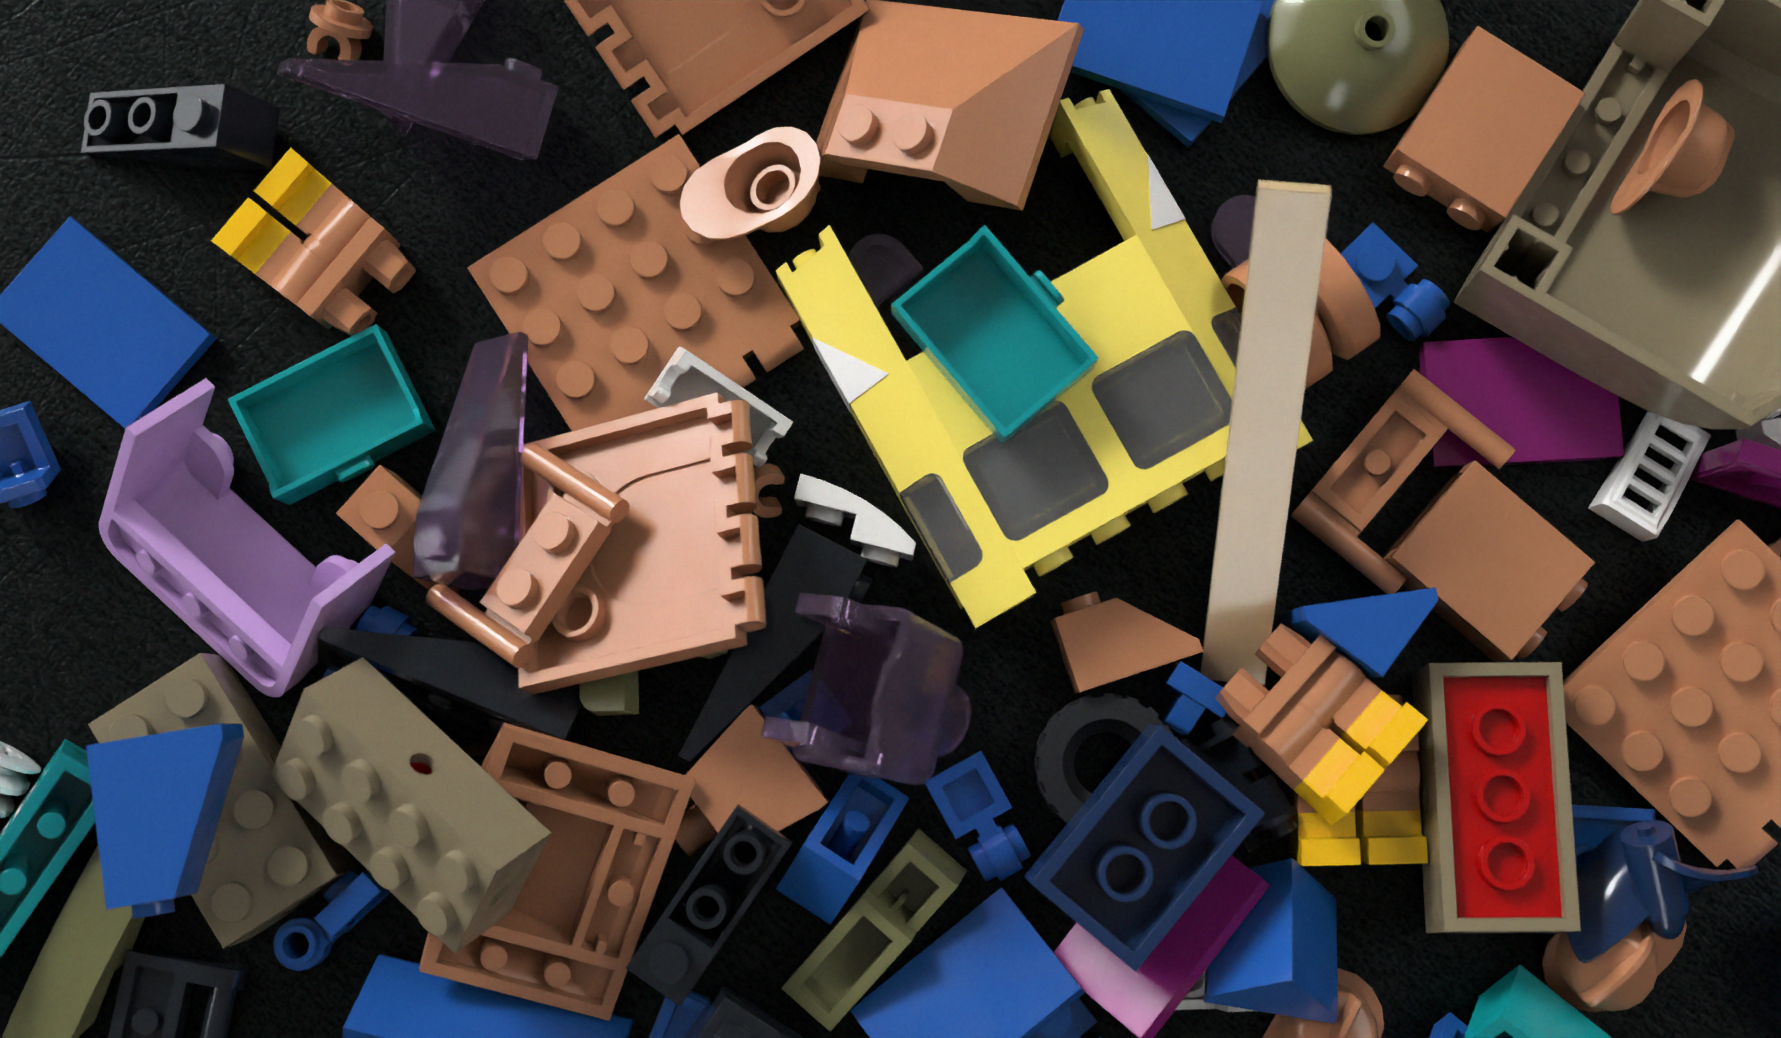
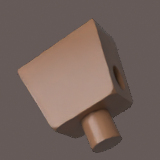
M751 704L686 773L685 776L695 779V785L690 797L696 804L684 812L675 840L691 857L716 837L738 804L776 831H780L819 810L830 800L802 763L795 758L757 705Z

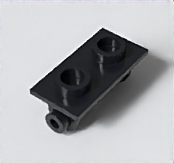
M1226 714L1223 718L1213 719L1182 739L1181 743L1265 812L1264 816L1240 844L1245 855H1247L1270 838L1278 839L1296 829L1298 826L1292 816L1297 811L1294 806L1290 805L1273 774L1259 779L1254 769L1264 762L1254 753L1250 746L1247 748L1233 736V733L1240 725Z

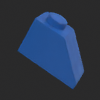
M855 764L801 847L776 890L831 925L859 883L910 798L858 764Z

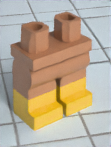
M292 148L285 153L256 187L254 192L308 235L303 242L249 197L211 240L328 330L334 326L350 336L369 328L375 321L377 312L358 298V295L369 282L375 278L394 294L404 287L416 270L398 249L401 244L383 226L371 218Z
M1280 624L1255 653L1260 660L1281 677L1279 682L1269 692L1241 668L1223 687L1215 699L1228 715L1240 725L1233 733V736L1247 748L1250 746L1254 753L1333 826L1348 814L1428 719L1410 704L1406 703L1401 706L1367 679L1353 662L1335 652L1334 649L1336 647L1321 634L1310 644L1301 635Z
M1387 694L1403 706L1401 695ZM1418 732L1392 763L1385 768V771L1348 814L1333 826L1289 786V803L1297 811L1292 817L1298 826L1289 833V859H1294L1300 866L1361 865V861L1369 865L1428 863L1427 837L1422 835L1420 814V769L1417 751H1419Z

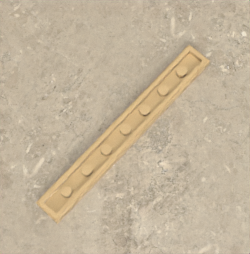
M1258 180L1200 673L1210 680L1229 682L1243 668L1261 685L1265 686L1267 665L1255 653L1272 634L1330 207L1331 188L1329 185Z

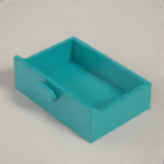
M986 225L980 228L955 253L891 304V314L1001 444H1004L1092 371L1099 359L1057 310L1056 307L1064 302V298L1040 270L1029 277Z
M377 324L228 398L232 410L269 483L273 499L288 505L338 480L340 482L348 481L372 469L375 466L374 462L436 431L387 332Z

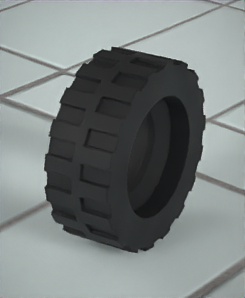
M1101 693L1088 695L1066 704L1065 707L1050 718L1044 731L1040 733L1036 744L1038 746L1036 756L1034 757V769L1036 771V783L1039 792L1043 795L1046 804L1052 812L1061 818L1063 822L1068 823L1092 794L1081 785L1074 768L1076 752L1084 740L1097 733L1110 732L1122 736L1132 745L1149 724L1161 725L1173 735L1169 726L1161 721L1158 717L1159 714L1155 710L1143 705L1138 699L1130 696Z

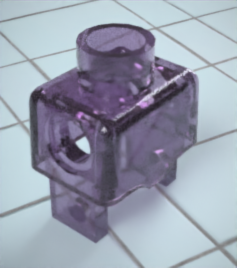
M800 593L795 613L825 624L800 722L766 716L761 736L793 747L794 757L801 762L864 777L889 779L903 784H925L930 780L934 772L937 757H943L955 750L964 739L970 724L971 707L968 695L962 687L956 685L964 655L961 640L903 608L864 605L845 597Z

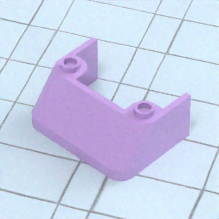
M205 378L126 427L100 516L99 531L104 544L111 554L247 681L267 696L280 697L300 682L318 662L317 638L323 627L348 630L371 605L394 557L395 551L386 543L360 563L338 555L329 556L318 564L317 567L308 561L229 488L234 475V456L232 450L222 437L211 433L203 426L215 386Z

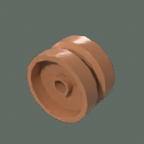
M1326 238L1305 390L1333 370L1332 354L1349 360L1380 338V322L1371 299L1347 261ZM1249 259L1225 274L1221 280L1236 306L1232 315L1240 329Z

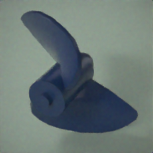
M1646 820L1620 828L1606 837L1592 850L1577 875L1581 931L1567 932L1571 948L1580 962L1590 963L1626 938L1645 920L1659 937L1666 940L1675 939L1682 933L1686 914L1691 907L1689 893L1726 880L1756 875L1758 867L1753 865L1730 870H1712L1683 864L1680 860L1674 829L1669 823L1664 821Z

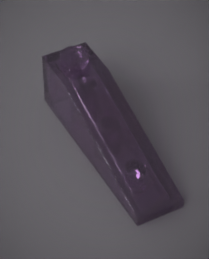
M291 58L280 62L277 71L279 76L518 160L537 159L559 87L540 80L542 75L540 68L510 58H506L504 66L500 64Z
M515 332L474 344L416 514V531L413 541V578L467 590L490 588L519 545L522 485L521 455L523 453L528 334Z

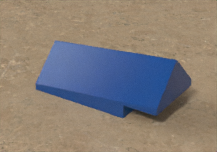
M381 953L377 956L343 1026V1038H629L634 1018L612 1012L610 1021L419 972V963Z

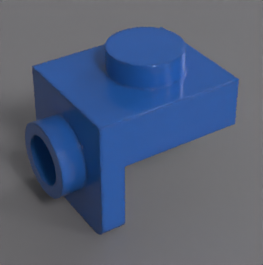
M30 401L0 410V504L7 502L9 507L14 509L29 505L47 495L46 488L61 470Z

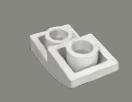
M800 473L794 499L798 506L807 508L805 518L836 527H842L844 517L855 520L850 537L851 545L861 547L860 556L868 559L870 562L897 567L899 557L913 560L916 548L915 541L885 513L843 488Z

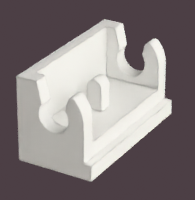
M679 346L644 399L655 407L661 408L718 392L727 401L743 400L748 402L752 448L742 453L750 454L753 457L754 465L758 468L761 467L767 460L765 453L776 437H784L793 421Z

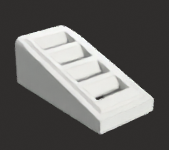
M1647 411L1626 445L1624 456L1618 458L1588 508L1641 542L1657 538L1673 512L1711 435L1697 426L1682 424ZM1659 425L1688 441L1682 451L1655 435ZM1648 446L1675 462L1671 470L1644 455ZM1637 467L1663 482L1660 488L1657 490L1636 477L1634 473ZM1627 487L1651 502L1647 509L1642 508L1623 496Z

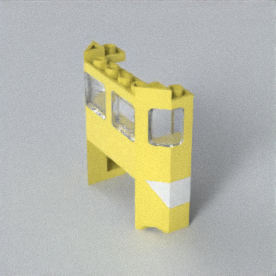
M1109 89L1099 91L1096 102L1093 97H1089L1074 106L1070 98L1060 100L1050 133V139L1061 158L1072 152L1074 153L1124 239V242L1051 281L1064 298V302L1056 307L1057 310L1099 359L1092 371L1004 444L999 442L924 352L907 361L905 360L830 225L819 233L821 247L819 251L816 252L815 249H809L793 259L792 262L796 267L794 272L791 271L787 262L776 270L779 285L800 318L801 324L831 380L858 424L960 609H965L975 628L1033 597L1036 591L1025 573L1026 570L1034 567L1040 577L1074 558L1068 548L1069 546L1089 535L1092 536L1096 545L1131 526L1125 515L1147 503L1153 513H1156L1188 495L1183 485L1188 480L1205 472L1209 480L1214 481L1223 476L1242 317L1188 226L1183 213ZM1302 420L1300 421L1297 449L1313 441Z

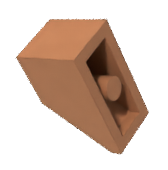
M381 465L374 470L336 513L376 550L387 543L395 551L391 562L428 590L434 585L442 583L458 594L491 557L402 477Z
M1097 592L1061 603L1064 615L1050 621L1074 694L1203 652L1198 638L1118 598L1101 603Z

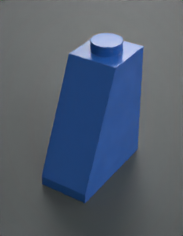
M220 723L86 745L106 910L131 906L133 919L175 912L174 898L198 892L244 739L242 724Z

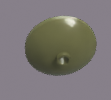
M1274 0L1267 21L1266 51L1269 67L1279 90L1292 107L1303 117L1333 132L1348 135H1365L1395 127L1411 118L1422 108L1445 72L1449 53V30L1440 0ZM1367 21L1373 22L1379 27L1381 32L1379 41H1374L1367 36L1365 31Z

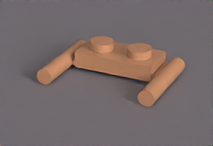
M1413 369L1290 516L1383 592L1393 594L1404 584L1407 577L1357 536L1447 429L1498 469L1508 461L1516 449Z
M535 443L525 448L521 455V464L565 492L562 498L555 493L552 494L480 601L482 605L488 608L484 613L442 583L434 585L426 596L428 606L516 668L523 667L529 662L533 654L532 645L536 640H539L612 531L610 529L613 524L621 522L629 511V502Z

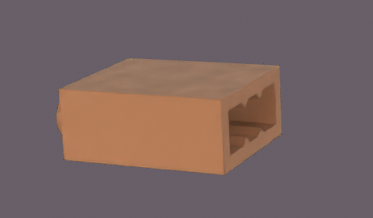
M1477 26L1462 44L1383 167L1394 173L1393 178L1395 182L1406 191L1417 196H1426L1427 194L1448 207L1447 214L1458 224L1472 230H1479L1481 228L1489 233L1507 217L1586 93Z
M1476 460L1455 471L1382 556L1407 577L1404 585L1409 590L1414 591L1436 587L1438 602L1432 609L1493 662L1512 660L1515 656L1522 660L1531 654L1547 634V631L1541 625L1556 608L1561 612L1565 611L1583 594L1588 583L1582 577L1595 563Z

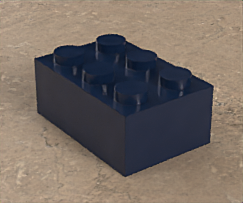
M1149 724L1024 876L1036 889L1136 972L1264 816L1265 812L1161 725Z

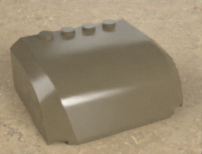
M1639 0L1583 89V92L1586 94L1507 217L1499 225L1453 303L1563 367L1649 412L1682 424L1708 429H1747L1781 408V0ZM1699 80L1703 85L1702 101L1721 114L1735 130V139L1722 173L1712 186L1698 195L1678 198L1648 191L1632 208L1621 215H1612L1610 207L1613 198L1642 153L1655 121L1664 106L1677 89L1687 81Z

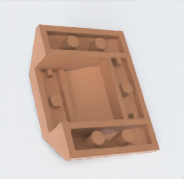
M866 0L870 10L860 16L816 142L822 160L819 176L863 183L867 170L872 169L944 181L969 202L1023 211L1084 28L1079 23Z
M504 723L481 768L551 832V835L510 913L456 953L448 948L436 935L428 932L419 972L610 1021L628 971L626 967L633 957L695 785V779Z

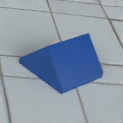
M1435 587L1303 606L1281 613L1280 621L1281 624L1301 635L1310 644L1321 634L1336 647L1334 649L1335 652L1353 662L1367 679L1383 677L1438 602L1437 591Z
M1292 858L1249 868L1263 878L1270 887L1205 970L1204 1002L1334 1024L1338 1019L1336 898Z

